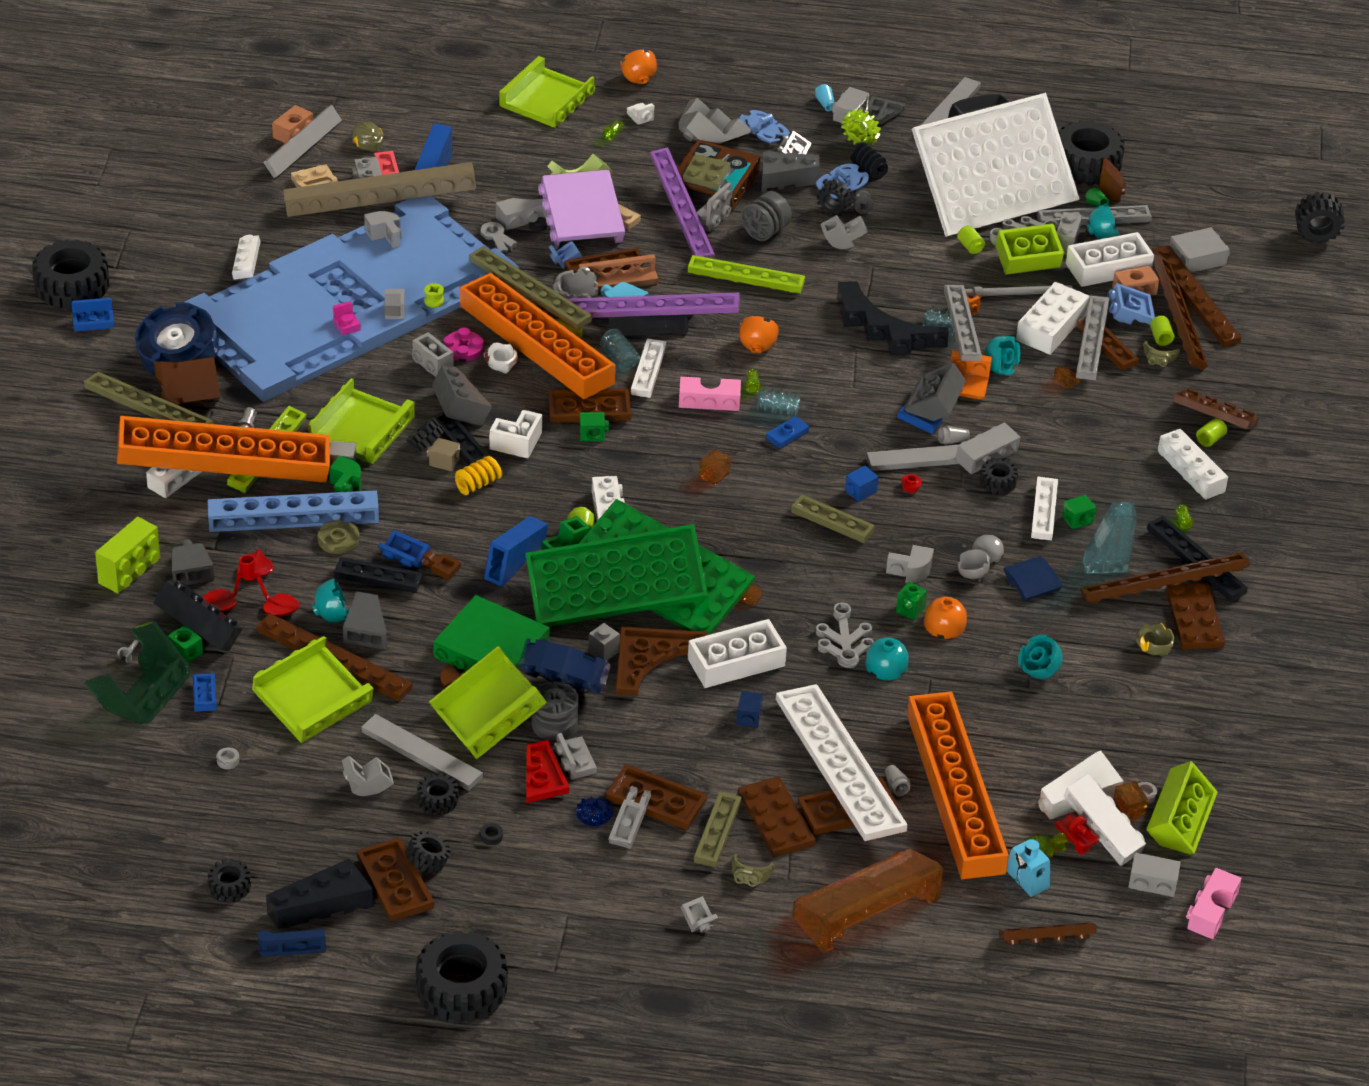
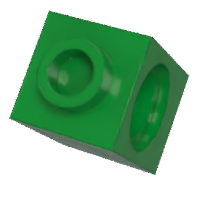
M580 412V441H605V433H609V420H605L604 412Z
M1086 495L1064 501L1062 517L1073 530L1094 523L1097 508L1094 502H1091Z
M908 582L898 593L896 612L914 621L925 609L927 590Z
M184 625L168 635L169 652L186 665L203 654L202 638Z

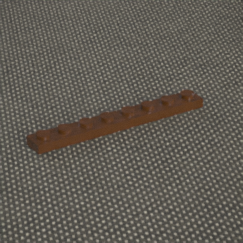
M1167 245L1152 249L1154 256L1159 254L1171 263L1183 297L1222 347L1239 344L1241 342L1239 333L1172 248Z
M1157 254L1153 259L1154 269L1159 275V283L1164 289L1163 294L1168 300V308L1173 314V322L1177 325V333L1182 339V347L1188 356L1187 361L1191 366H1196L1203 371L1208 367L1172 265L1167 259Z
M1241 552L1081 587L1080 591L1081 596L1087 602L1098 603L1101 599H1116L1123 594H1139L1142 590H1157L1169 584L1180 585L1183 581H1198L1203 577L1210 575L1220 576L1228 571L1239 572L1243 568L1250 567L1249 558Z
M271 613L257 625L258 633L293 650H300L306 647L312 640L320 638ZM328 641L325 642V647L358 682L364 685L369 683L374 690L399 702L412 690V682Z

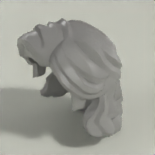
M584 266L579 268L576 273L573 270L560 273L555 279L552 290L566 299L596 298L598 287L595 286L598 285V282H596L594 272H591L589 268Z

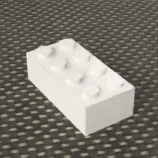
M1136 232L1069 245L1066 265L1080 286L1083 287L1113 281L1114 272L1145 266L1152 268L1154 254L1140 234Z
M1054 282L1018 322L1016 341L1051 355L1076 327L1077 320L1084 318L1087 314L1089 295Z
M767 619L689 640L688 660L704 688L784 667L787 647L771 621Z

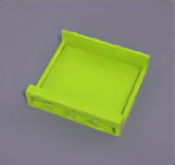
M538 56L499 91V106L556 128L594 93V77H590L585 83L545 68V58Z
M351 378L330 399V402L320 410L319 414L309 422L307 429L309 433L329 435L330 445L331 441L356 443V458L374 464L414 419V402L407 399L402 406H398L354 389V379Z
M325 636L318 640H312L306 647L295 650L290 656L276 661L271 667L257 672L253 677L252 690L301 743L372 702L374 688L369 683L362 686L325 647Z
M499 646L429 701L437 714L476 759L547 703L536 687L531 685L506 657Z

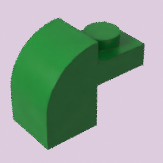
M338 456L329 468L330 484L334 485V493L361 491V467L351 459Z
M578 516L562 521L559 535L542 541L541 549L545 550L579 544L589 532L590 527Z

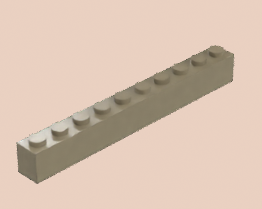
M468 162L290 188L283 191L287 217L475 190L476 181L473 164Z

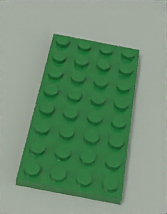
M615 499L579 544L667 529L668 527L624 502ZM698 544L708 600L650 610L686 631L708 632V635H711L755 582V576Z
M694 524L526 553L536 622L548 627L708 600Z

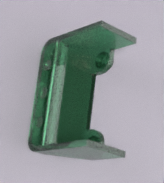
M155 621L130 630L143 646L138 654V663L144 670V673L126 694L122 692L109 674L86 680L84 683L106 711L137 724L151 722L190 676L189 664Z

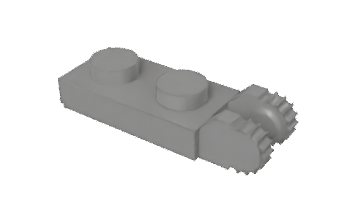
M631 786L608 839L609 843L629 849L632 848L650 800V791L645 790L640 802L636 803L634 801L637 796V787Z

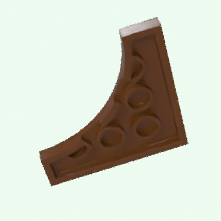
M621 627L616 695L638 696L641 683L651 670L669 659L687 655L689 640L707 636L708 632Z

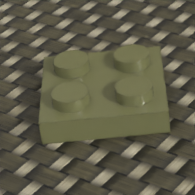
M695 154L683 174V182L719 190L730 170L731 162Z

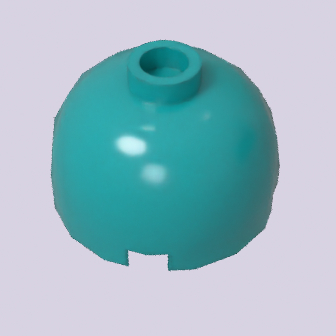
M1107 203L1098 206L1090 213V224L1086 225L1090 236L1094 235L1097 240L1120 236L1118 229H1115L1116 222Z
M997 336L987 344L983 355L992 357L990 369L992 372L1010 376L1016 371L1012 369L1015 364H1019L1021 352L1019 342L1014 340L1016 339L1015 337Z
M333 578L322 583L314 594L315 603L312 604L316 616L321 615L329 623L345 621L349 608H344L346 606V599L337 581Z
M1039 634L1029 639L1030 643L1026 647L1023 645L1018 655L1019 666L1026 674L1035 679H1047L1054 676L1063 663V654L1060 646L1047 635Z
M888 637L879 638L868 648L865 666L870 674L871 671L877 674L876 678L882 680L898 679L902 673H906L908 670L909 653L905 645L899 640Z

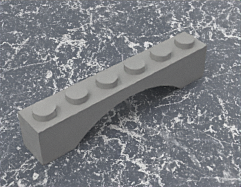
M511 198L496 203V219L505 230L524 226L529 222H535L538 217L546 219L547 212L543 210L542 199Z

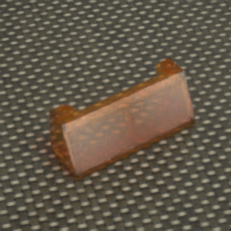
M908 848L808 895L800 896L793 902L792 917L824 954L833 950L832 941L837 936L843 938L845 929L915 896L921 901L926 899L929 904L939 900L943 868L938 862Z

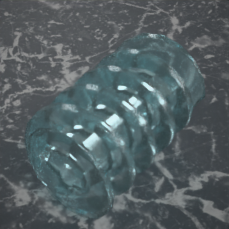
M931 306L925 313L923 325L948 327L949 332L952 330V335L955 336L949 310L947 309L942 314L941 307L935 312L934 306Z
M611 329L602 336L600 342L602 349L620 370H630L639 363L641 359L640 354L620 330Z
M765 386L759 393L757 410L759 411L763 406L764 412H767L771 407L772 413H776L779 408L780 415H783L787 410L788 416H791L795 411V416L797 417L800 405L799 392H796L795 396L792 397L791 390L784 395L783 389H780L779 393L776 394L774 387L771 392H768V388Z

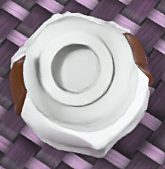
M496 342L484 353L485 362L493 370L506 374L517 363L518 351L515 350L513 344L504 345Z

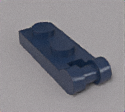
M325 929L271 933L270 931L263 930L257 936L259 943L258 952L263 957L326 952Z

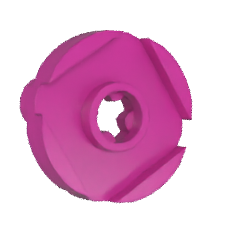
M460 328L444 338V345L453 351L454 361L466 359V362L476 360L482 355L483 339L468 328Z

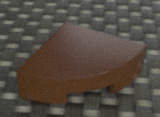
M451 664L445 666L440 675L443 690L461 676Z

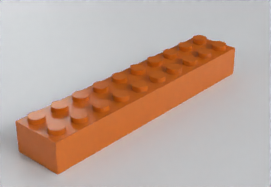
M491 272L459 287L460 307L508 343L513 344L516 349L581 398L586 399L615 384V364Z
M120 416L117 464L326 483L330 468V437L324 434Z
M952 691L909 696L907 717L961 880L1006 874L1009 855Z

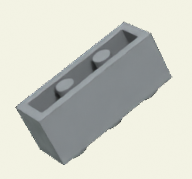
M1004 422L982 434L976 435L968 441L960 443L955 460L970 474L981 470L983 463L987 460L991 462V459L995 458L998 461V458L1003 459L1017 452L1021 437Z

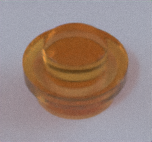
M752 585L742 597L743 601L747 604L758 603L762 597V590Z

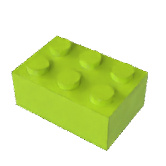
M1054 224L998 231L995 247L1005 275L1060 268L1064 251Z
M136 517L95 552L98 583L119 594L150 566L155 564L160 559L158 527L140 517Z

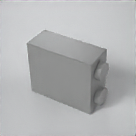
M1212 227L1171 236L1170 247L1190 273L1227 265L1228 256L1230 255L1229 247L1225 245Z

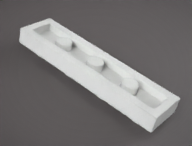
M245 235L239 239L232 270L233 279L253 277L260 246L259 235Z
M647 338L631 387V395L651 398L667 341Z
M1037 477L1031 538L1052 541L1058 479Z

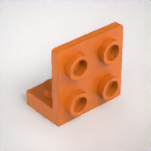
M952 351L951 363H955L966 380L959 396L984 400L990 376L992 357L982 355L981 361H961L959 351Z

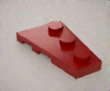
M545 740L528 744L526 803L570 793L568 782L549 741Z

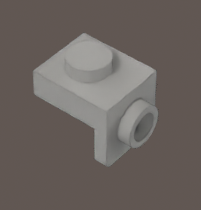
M703 896L682 904L680 907L692 932L699 929L701 932H705L713 928V923L718 919L716 914H711Z

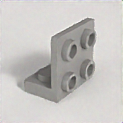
M726 183L696 212L705 231L710 232L725 217L729 216L732 197L731 183Z

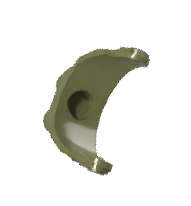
M1145 341L1143 345L1144 354L1150 365L1157 364L1161 367H1166L1168 363L1174 361L1180 354V348L1178 347L1173 351H1159L1149 346L1148 341Z
M734 854L732 857V873L735 882L738 884L744 883L751 887L762 884L768 880L775 868L773 862L763 868L749 867L737 861L738 854Z

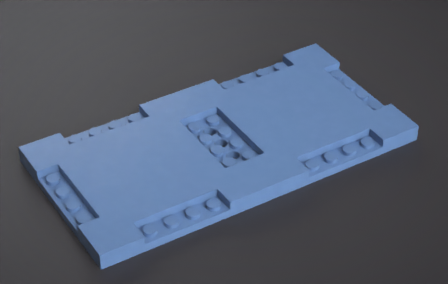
M427 196L407 199L396 204L395 211L392 212L400 218L402 239H400V247L393 249L387 238L371 241L364 225L338 238L331 234L269 263L268 270L212 296L202 293L185 302L206 310L211 316L219 338V350L215 359L261 401L265 402L460 308L459 287L488 274L469 261V254L482 246L487 249L489 248L449 216V210L434 197ZM497 248L490 250L493 253L500 256L501 258H503L504 260L514 265L515 267L519 268L518 265L511 261ZM431 283L440 284L444 288V303L437 308L428 307L424 303V297L426 296L424 288ZM385 289H405V319H385ZM351 301L353 313L361 325V330L342 335L333 322V306Z

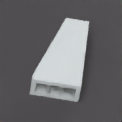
M1098 751L1043 787L1040 799L1038 800L1039 808L1042 812L1046 813L1049 819L1075 812L1063 796L1067 787L1086 774H1089L1092 779L1095 778L1100 783L1102 791L1112 799L1121 796L1123 780L1102 751Z

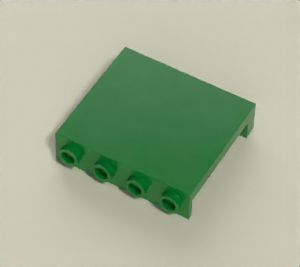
M475 595L433 641V656L458 669L468 671L499 646L506 657L518 669L526 639H531L530 642L535 643L536 639L549 641L550 627Z

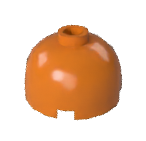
M637 50L627 54L624 57L625 61L623 63L622 61L620 62L624 77L636 84L649 82L657 71V62L652 51L648 50L649 53H644V50Z
M751 316L743 319V323H740L739 338L742 345L753 353H761L771 349L775 345L779 333V327L774 321H764V317Z
M952 597L936 598L926 608L924 626L933 636L937 637V634L944 635V639L958 637L965 631L967 612L962 603Z

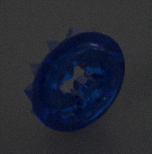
M592 796L589 799L582 798L581 803L577 804L576 816L586 825H603L612 817V806L609 805L608 800H602L600 796L597 799H594ZM594 807H597L598 810H595V812L591 814V810H593Z

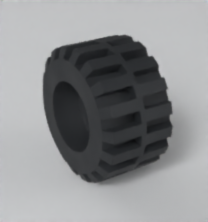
M1314 192V195L1309 194L1307 198H1302L1300 200L1301 203H1298L1296 206L1297 230L1303 239H1309V242L1317 241V243H1321V241H1325L1326 243L1329 242V239L1334 240L1336 235H1340L1342 233L1341 230L1344 229L1343 206L1337 197L1334 198L1333 194L1327 195V192L1322 194ZM1318 216H1326L1323 219H1313Z

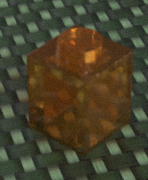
M714 449L700 461L699 477L716 486L730 474L731 457Z
M1136 781L1116 786L1113 800L1121 813H1124L1129 820L1146 815L1149 799Z

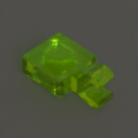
M1065 833L1056 834L1051 839L1048 838L1047 834L1025 838V841L1030 839L1038 841L1039 849L1048 858L1053 857V852L1055 851L1062 852L1066 850L1065 842H1067Z

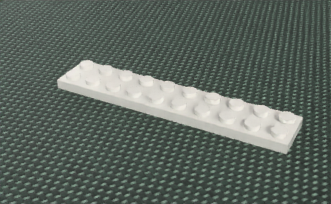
M815 684L776 693L777 703L863 840L868 841L906 832L907 823L818 685Z

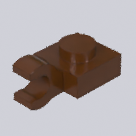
M426 551L423 555V558L426 560L422 565L447 580H450L461 569L460 561L444 553L439 557L431 551Z

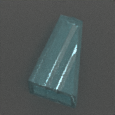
M1115 502L1111 504L1083 555L1082 560L1086 574L1128 572L1137 521V513L1133 502Z

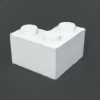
M522 410L516 422L496 418L490 429V449L529 458L542 433V414Z

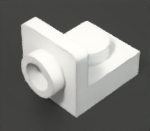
M642 102L628 107L627 114L640 125L654 120V105L652 103L645 105Z

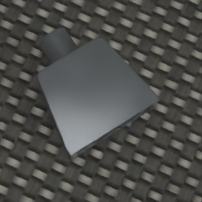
M183 540L180 542V546L172 549L173 582L177 580L185 585L214 581L213 563L203 544H192L190 540Z

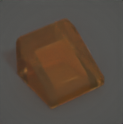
M1055 367L1053 378L1063 387L1069 388L1081 382L1082 379L1076 378V374L1070 369Z

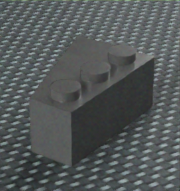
M763 152L761 192H767L768 188L775 187L781 190L784 189V186L794 185L795 187L815 185L819 174V155Z
M441 366L432 387L446 417L483 426L492 405L459 369L453 366Z

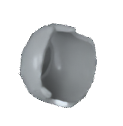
M984 534L973 543L972 550H984L989 555L990 563H998L1001 557L1004 556L1003 543L994 535Z
M973 549L960 554L958 571L961 576L975 580L984 577L988 573L990 559L984 550Z

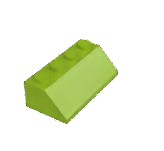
M1192 761L1170 768L1146 829L1160 846L1189 855L1195 854L1218 793Z

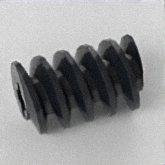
M860 142L854 147L850 154V160L858 165L861 170L867 172L871 178L878 180L888 172L886 159L867 145V143Z

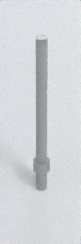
M1064 285L1073 289L1072 285ZM1051 286L973 287V289H965L968 297L973 298L976 296L982 298V296L1044 294Z

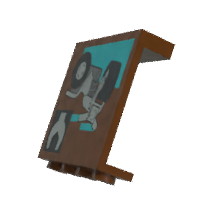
M698 139L694 146L690 147L688 155L683 157L681 165L677 166L682 181L683 174L695 154L731 162L730 170L719 190L726 183L732 184V197L730 201L732 213L759 173L760 156ZM683 182L686 188L714 195L719 191Z

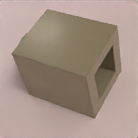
M437 438L433 445H429L427 450L429 466L452 472L460 460V443Z

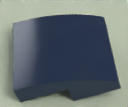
M1041 556L1004 567L1003 569L1011 586H1016L1024 602L1059 591L1063 587L1051 566Z

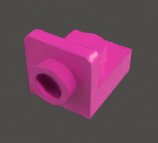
M351 301L333 306V322L342 335L361 330V325L353 313Z

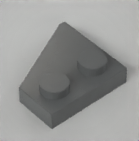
M872 96L864 113L869 111L870 117L874 115L873 120L879 121L877 126H880L904 112L905 103Z

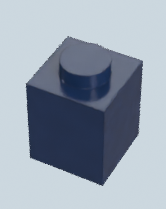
M741 691L736 725L758 728L762 712L763 694Z

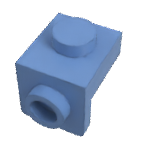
M570 241L557 251H555L552 245L549 246L552 252L549 256L555 265L559 263L563 269L565 260L582 257L573 241Z

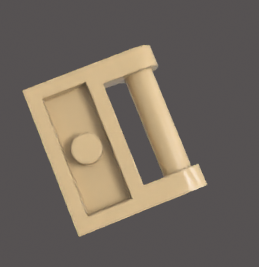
M327 164L291 173V179L296 187L338 182L337 177L332 174Z

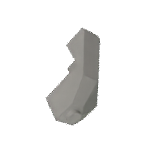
M698 98L690 99L678 123L679 130L689 141H697L699 139L719 144L751 132V129L739 118L731 120L719 108L710 110Z

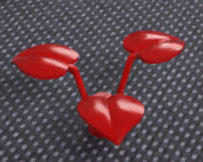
M260 549L251 555L247 554L239 558L237 579L232 593L226 589H215L203 596L207 602L220 608V612H226L237 605V600L234 597L237 595L241 577L246 581L257 578L266 601H268L263 605V610L267 615L271 613L277 617L285 616L300 608V603L291 595L278 593L272 598L268 596L261 577L271 573L274 566L272 561Z

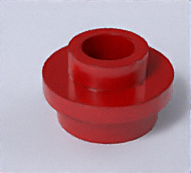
M908 474L902 477L901 485L906 492L914 493L921 487L922 480L915 474Z

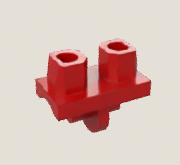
M1072 812L1066 818L1057 820L1055 827L1060 831V837L1065 841H1071L1075 845V851L1083 855L1090 851L1091 846L1099 842L1100 837L1086 825L1087 819L1084 816L1077 817Z

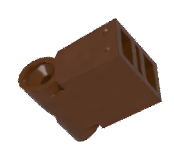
M214 357L177 363L153 362L156 380L162 387L159 398L178 406L219 401L220 391Z

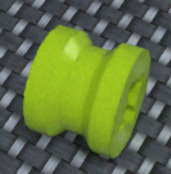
M437 283L425 286L424 294L426 296L424 297V303L426 306L431 308L442 306L444 303L443 286Z

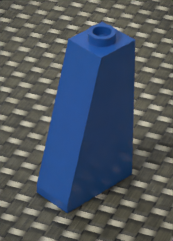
M433 124L415 170L448 165L452 158L451 126Z
M529 516L490 543L484 579L503 587L527 562L526 553L537 551L540 548L542 541L546 538L548 523Z

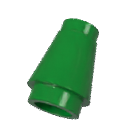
M1091 188L1086 192L1088 204L1097 207L1106 203L1107 205L1109 204V199L1100 188Z

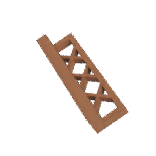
M654 254L579 264V268L585 266L590 270H594L596 282H598V285L595 286L598 287L597 292H601L602 287L606 284L613 288L620 282H626L635 287L658 284V276L655 271L656 257ZM644 262H650V267L641 268L640 265ZM630 264L632 266L628 270L621 269L624 265ZM606 267L613 268L608 273L602 272Z

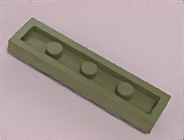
M801 495L791 507L792 513L862 543H865L874 532L875 525L804 495Z
M719 792L694 855V863L717 867L741 804L740 796Z

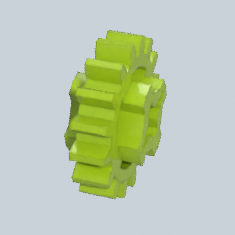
M861 108L858 112L856 109H853L845 115V118L842 120L844 124L841 128L846 130L843 134L848 135L847 140L850 141L852 139L854 145L865 142L870 146L880 136L878 132L881 128L877 127L879 121H874L875 116L872 115L870 117L869 111L863 113Z

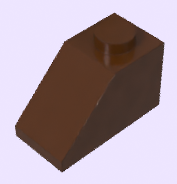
M1104 158L1099 188L1109 201L1120 202L1121 195H1125L1126 184H1123L1124 176L1107 158Z

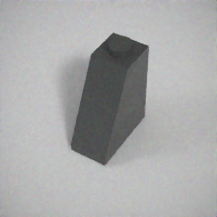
M356 592L343 625L344 643L386 650L387 632L378 595Z

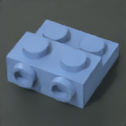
M1116 283L1113 289L1109 290L1107 294L1111 302L1109 313L1113 314V319L1131 325L1134 319L1141 323L1150 324L1151 320L1155 318L1150 294Z

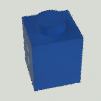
M863 466L846 475L845 491L859 502L877 492L879 477L869 468Z

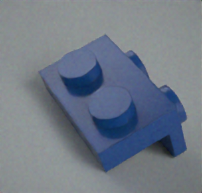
M111 298L71 302L74 331L115 328Z
M396 530L392 531L385 544L380 543L378 546L382 556L390 561L395 559L408 569L413 567L418 570L425 560L423 555L426 551L431 550L428 544Z

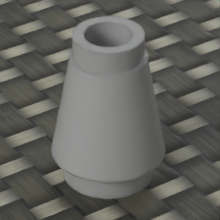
M945 425L938 431V440L945 446L970 439L968 429Z
M895 765L888 766L884 773L890 792L896 796L906 795L910 790L909 778Z

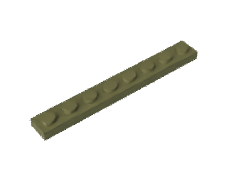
M482 246L469 254L470 262L487 273L491 272L512 289L576 330L592 321L590 313L486 247Z
M100 372L95 373L84 381L86 389L153 418L213 424V420Z

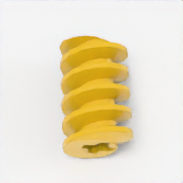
M486 456L476 461V463L474 462L456 471L455 482L459 491L463 495H468L469 491L474 492L476 488H482V484L486 486L489 484V481L494 482L496 478L500 479L502 477V470L494 458Z

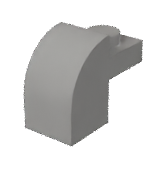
M387 211L364 214L365 231L371 241L387 238L393 249L400 247L402 232L400 229V218L396 214Z
M836 215L820 224L828 242L838 249L854 247L853 240L868 232L861 216L843 224Z
M913 545L910 556L889 552L886 573L906 577L905 583L921 582L930 573L934 549Z
M350 756L342 760L344 767L343 775L349 781L352 793L356 795L368 796L378 794L394 784L390 768L377 757L363 766Z

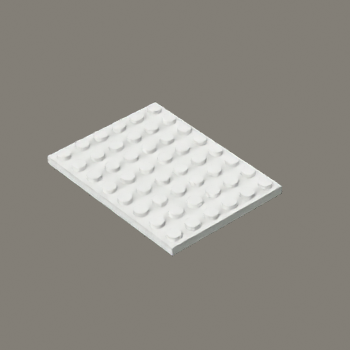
M1046 93L912 128L945 237L958 234L959 230L967 225L977 229L1002 222L1005 219L1021 217L1039 210H1046L1080 200Z

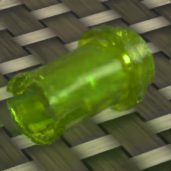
M615 120L610 126L604 127L603 136L608 140L614 139L617 133L624 128L622 121Z
M749 370L746 373L747 382L745 388L752 394L757 393L761 389L759 375L756 370Z
M1179 505L1175 509L1178 519L1177 526L1184 531L1190 530L1194 521L1189 515L1188 507L1186 505Z

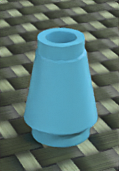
M822 84L816 88L815 97L826 111H832L834 104L832 88Z

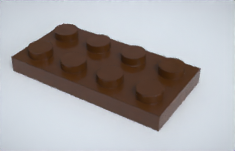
M628 388L604 389L586 399L581 398L572 390H548L550 423L580 422V412H604L605 420L631 421Z
M1190 388L1175 393L1172 400L1178 404L1245 429L1256 426L1260 418L1254 416L1255 413L1253 411L1235 409L1236 405L1228 402L1224 404L1219 403L1217 398L1209 395L1203 397L1198 395V391Z
M1208 582L1166 585L1165 591L1181 649L1224 648L1225 640Z
M625 764L606 792L605 799L622 806L631 786L637 787V796L634 802L639 803L644 791L648 790L651 792L645 815L688 831L707 802L708 794Z
M780 776L738 787L737 794L741 797L743 805L772 857L815 846L816 839Z
M879 777L878 780L899 811L900 808L882 777ZM832 789L798 797L797 804L814 836L855 826Z
M400 837L357 850V858L390 922L434 909V901L418 870L413 867L414 863L410 864L408 862L409 858L405 856L406 848Z

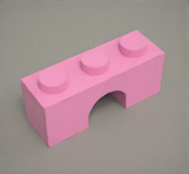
M680 377L679 408L739 411L741 380L721 379V383L717 388L708 389L701 385V378Z
M1215 868L1211 876L1207 875L1203 884L1204 890L1198 891L1195 898V906L1191 905L1187 912L1186 918L1189 919L1187 929L1214 939L1222 925L1225 908L1217 905L1231 908L1239 893L1242 878Z

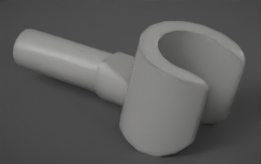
M134 640L128 648L122 647L118 650L119 660L126 656L127 663L132 661L131 653L139 644L138 640Z

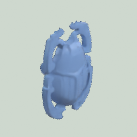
M751 110L749 112L751 115L742 114L739 118L751 129V133L757 134L759 139L770 144L780 141L778 138L775 139L776 137L783 136L784 138L790 134L785 126L780 123L777 124V121L770 113Z
M844 164L833 169L830 175H823L815 183L820 190L825 180L833 181L835 179L837 183L840 180L843 186L846 183L848 185L846 188H850L851 192L860 190L868 183L869 176L867 172H859V166L856 164ZM830 194L834 200L838 199L837 196Z

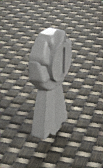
M488 222L482 225L481 236L486 240H493L500 252L508 253V250L512 251L513 248L517 247L516 241L504 235V227L500 223Z

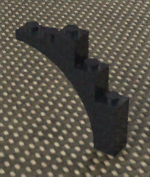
M858 281L838 282L837 300L844 327L864 326L867 341L887 340L890 355L910 354L911 349L948 346V327L917 325L897 319L871 303L861 291Z

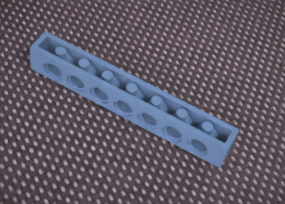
M377 490L208 499L209 532L322 526L334 520H343V523L347 524L348 522L353 524L379 523Z

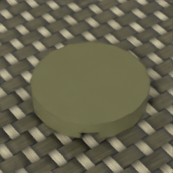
M334 520L323 524L317 534L319 546L324 551L332 554L348 553L357 547L360 540L358 528L353 523H343V520Z

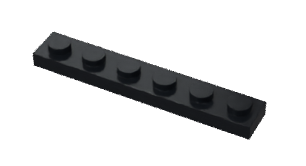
M1161 516L1148 523L1147 530L1186 564L1214 559L1165 516ZM1229 571L1224 572L1220 576L1210 575L1203 577L1230 602L1247 594L1248 587Z

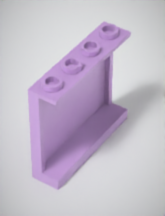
M609 170L542 176L541 184L538 185V191L543 196L542 207L547 212L546 223L551 228L550 239L552 242L554 241L556 249H559L561 241L614 236L615 243L623 242L625 228Z

